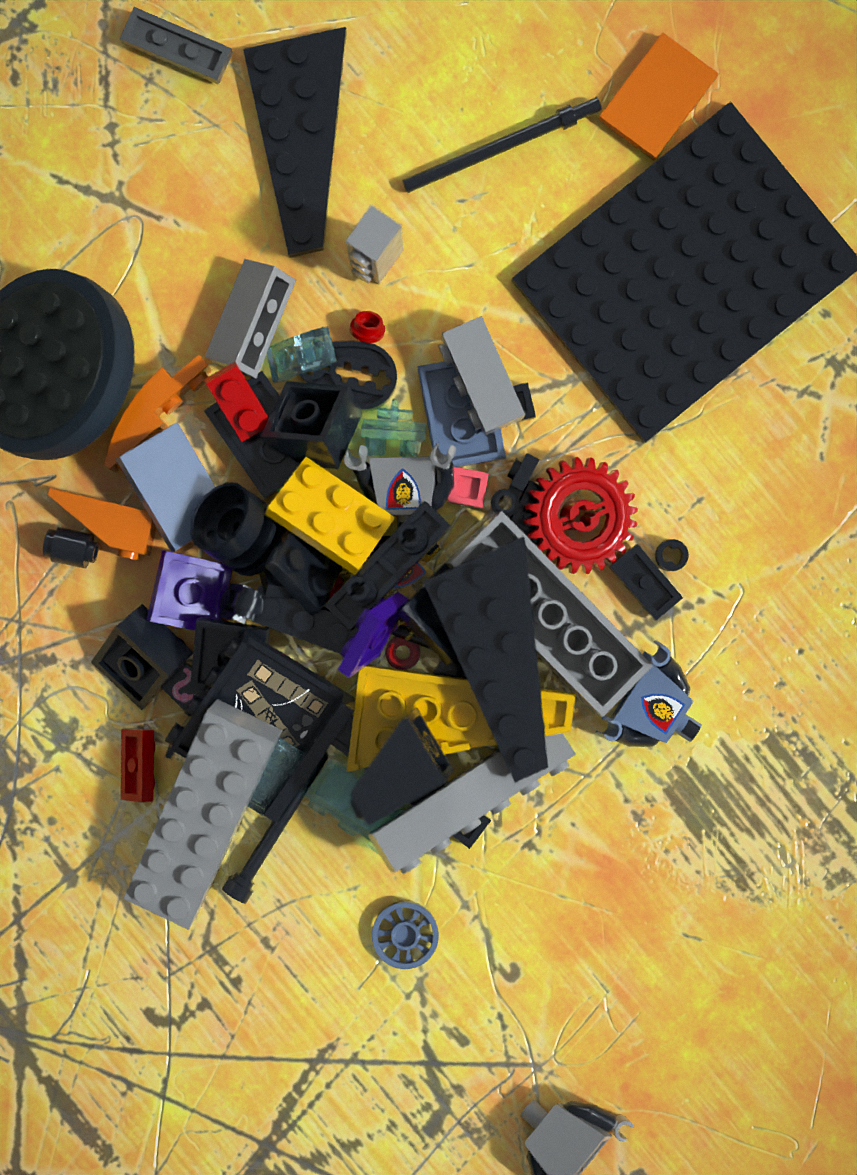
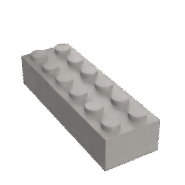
M502 511L495 512L445 563L452 569L525 536L537 657L594 714L603 717L653 665Z
M218 699L206 712L123 899L189 930L205 901L283 730Z

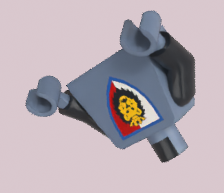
M655 640L654 643L658 646L656 654L651 656L646 651L643 653V656L653 666L623 696L611 717L603 716L601 718L608 722V728L602 733L596 730V735L608 741H616L629 747H653L659 741L667 743L674 732L689 742L695 738L702 724L686 714L693 703V700L689 697L690 686L681 666L671 657L669 648Z

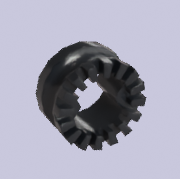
M676 539L662 542L655 552L657 565L666 571L682 569L689 559L687 547L683 542ZM667 546L671 549L678 548L680 550L681 559L676 565L672 561L666 563L663 560L662 553Z

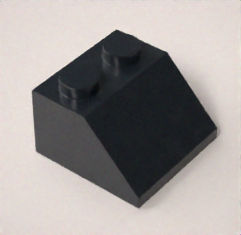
M286 381L260 437L267 444L300 463L307 457L322 468L339 469L363 413L349 386Z
M143 604L116 625L91 661L141 710L163 690L162 688L193 655V651L185 642L178 638L164 624L147 621L149 609Z

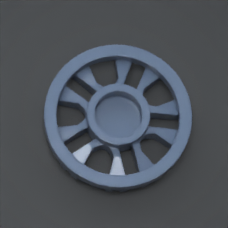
M409 901L395 902L386 907L376 918L372 930V942L378 956L388 965L399 969H412L427 962L434 954L439 938L438 926L433 915L424 906ZM402 908L414 909L413 916L410 919H405ZM396 910L400 921L397 923L390 913ZM422 913L425 918L416 925L414 920ZM384 918L391 922L393 926L391 930L379 928ZM431 924L433 934L423 935L420 933L419 930L422 926ZM391 935V940L378 941L380 936ZM419 938L432 943L430 948L418 943ZM393 944L397 947V951L390 958L383 950ZM414 947L419 948L424 955L413 961L410 950ZM400 950H407L406 962H399Z

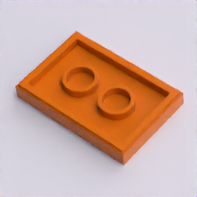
M662 32L601 113L598 120L655 161L717 79L719 73Z

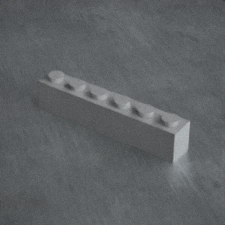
M564 734L545 736L548 760L547 769L515 783L501 751L498 749L368 833V837L389 871L397 872L401 870L402 874L409 872L421 863L419 857L429 850L433 854L443 850L451 844L449 837L461 830L463 834L470 832L481 824L479 818L487 812L491 811L493 815L499 813L511 804L509 798L519 791L523 796L536 789L540 785L538 779L548 772L551 776H554L569 766L567 760L576 754Z

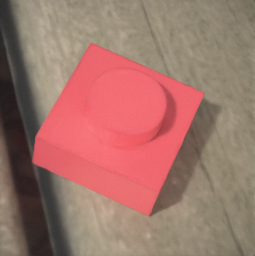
M454 467L455 485L448 497L447 503L482 509L489 473Z

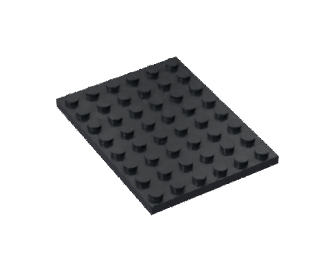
M730 101L516 274L511 281L643 443H646L857 271V255Z

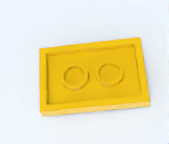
M307 457L304 458L265 512L271 519L354 575L358 573L395 519L393 515Z

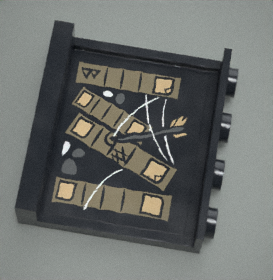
M245 630L239 640L233 637L222 655L226 657V660L220 669L214 666L203 682V685L207 686L202 696L199 697L195 694L184 711L188 716L183 724L175 723L168 733L165 742L169 743L165 757L170 759L175 752L186 759L207 710L217 699L283 730L252 796V799L265 806L264 816L276 823L355 711L356 698Z

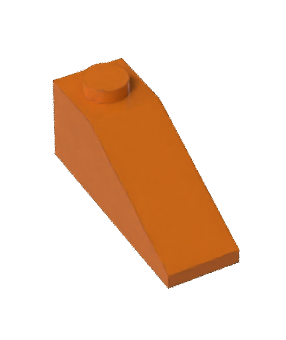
M49 488L48 495L108 546L118 548L117 556L139 560L140 554L150 556L156 526L147 511Z

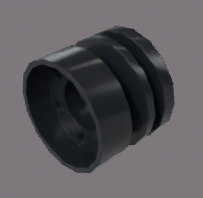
M226 482L214 487L200 501L191 520L190 535L194 545L242 576H254L267 569L264 565L285 527L265 514L269 506L267 503L240 484Z

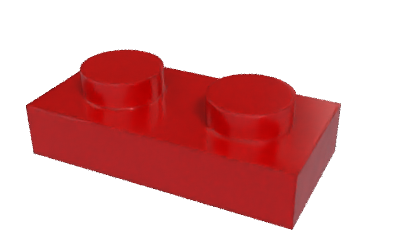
M235 361L204 379L241 442L264 429L269 417Z
M121 729V800L141 803L153 802L155 787L154 730Z

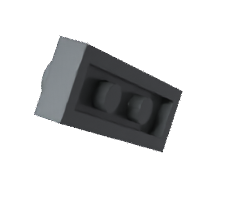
M133 7L120 37L124 45L218 85L233 54L230 47L136 7Z

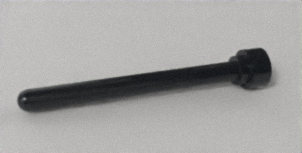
M327 752L322 756L276 823L271 822L240 873L236 872L234 877L229 876L222 890L230 897L243 904L247 903L254 892L251 889L254 885L253 878L327 761Z

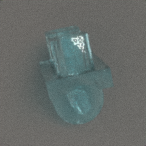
M392 399L391 409L377 408L378 419L391 420L363 419L361 437H365L368 455H385L386 439L400 440L399 456L418 457L422 441L425 442L427 423L398 421H412L413 410L399 409L400 399Z

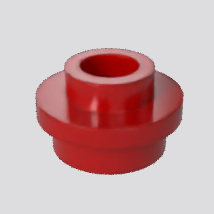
M362 311L352 319L349 330L351 335L360 342L375 343L384 337L385 326L383 319L377 313Z
M396 636L388 642L385 649L388 663L393 668L408 670L414 667L419 661L421 654L419 645ZM404 645L409 648L410 655L408 658L400 659L397 657L396 650L399 646Z

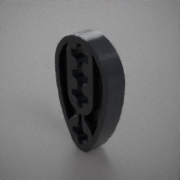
M359 341L324 343L302 351L296 359V370L306 383L349 386L362 412L376 410L385 405L394 394L397 386V370L393 359L383 348L372 343ZM311 357H316L319 365L330 368V370L317 369L314 370L313 375H308L307 369L302 365L303 362H310ZM345 364H349L354 373H361L363 368H367L370 376L378 377L380 372H385L386 379L390 380L391 383L390 385H384L382 390H377L376 384L372 381H366L365 386H359L358 379L354 377H349L348 382H342L341 375L337 374V370H343Z

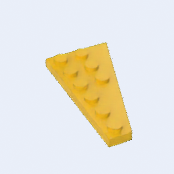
M366 665L359 670L347 772L369 767L400 721L416 707L444 754L488 745L494 746L497 743L468 679ZM540 689L545 736L571 732L576 694Z

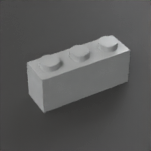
M370 205L346 240L350 265L354 267L352 272L366 283H369L372 279L377 284H380L403 251L402 226L372 205Z
M244 259L205 358L223 368L235 361L243 375L257 378L296 280L275 266Z
M482 316L442 333L443 344L438 345L446 365L452 363L458 376L454 377L453 381L460 397L467 396L472 409L468 410L467 413L474 429L478 430L481 428L484 436L524 419L525 413Z

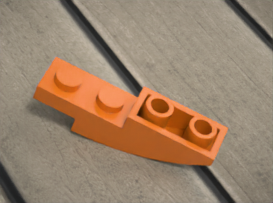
M197 355L173 377L162 367L135 395L116 426L108 446L104 464L109 470L116 472L120 469L122 471L116 458L166 429L168 425L162 420L160 415L164 412L168 415L175 411L182 404L183 400L181 397L190 389L195 392L206 384L204 379L209 377L208 374L213 370L200 355Z

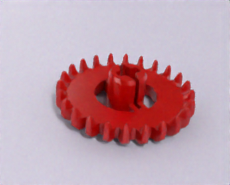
M574 457L571 468L566 461L561 460L558 463L560 473L554 468H547L546 472L550 480L536 478V482L542 490H530L528 492L537 501L536 504L524 505L525 509L534 513V516L525 519L524 523L535 525L536 527L535 530L527 534V537L530 539L540 538L536 546L541 551L548 550L545 556L550 561L557 558L555 566L559 570L563 569L569 562L568 571L571 574H575L580 565L582 566V572L589 574L593 563L597 570L602 571L605 567L604 559L610 563H615L616 555L614 551L625 553L626 547L622 543L623 540H633V535L628 532V528L637 527V522L630 519V515L637 513L638 508L629 506L628 503L635 498V494L624 493L628 487V481L623 480L617 483L619 471L612 470L607 474L608 464L606 462H601L596 469L595 460L592 457L586 459L585 466H583L580 458ZM576 490L592 491L601 499L600 502L595 504L589 500H570L564 504L561 509L560 518H558L561 503L567 495ZM579 510H591L585 512L584 515L580 517V522L568 521L574 519L575 516L579 514ZM606 514L604 527L590 541H573L563 532L566 529L578 532L591 531L598 525L600 516Z

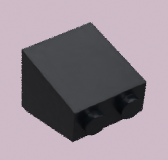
M417 707L400 721L350 792L352 810L360 820L364 818L368 826L442 785L453 771L451 764Z

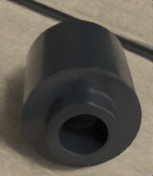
M58 527L57 530L49 529L43 543V556L49 557L51 562L86 569L89 562L94 563L96 561L99 543L94 542V536L90 533Z

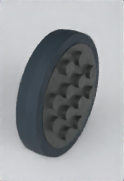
M43 269L27 273L0 290V448L4 451L35 460L64 458L77 453L95 441L118 414L132 380L135 357L134 339L129 320L119 302L93 280L67 270Z

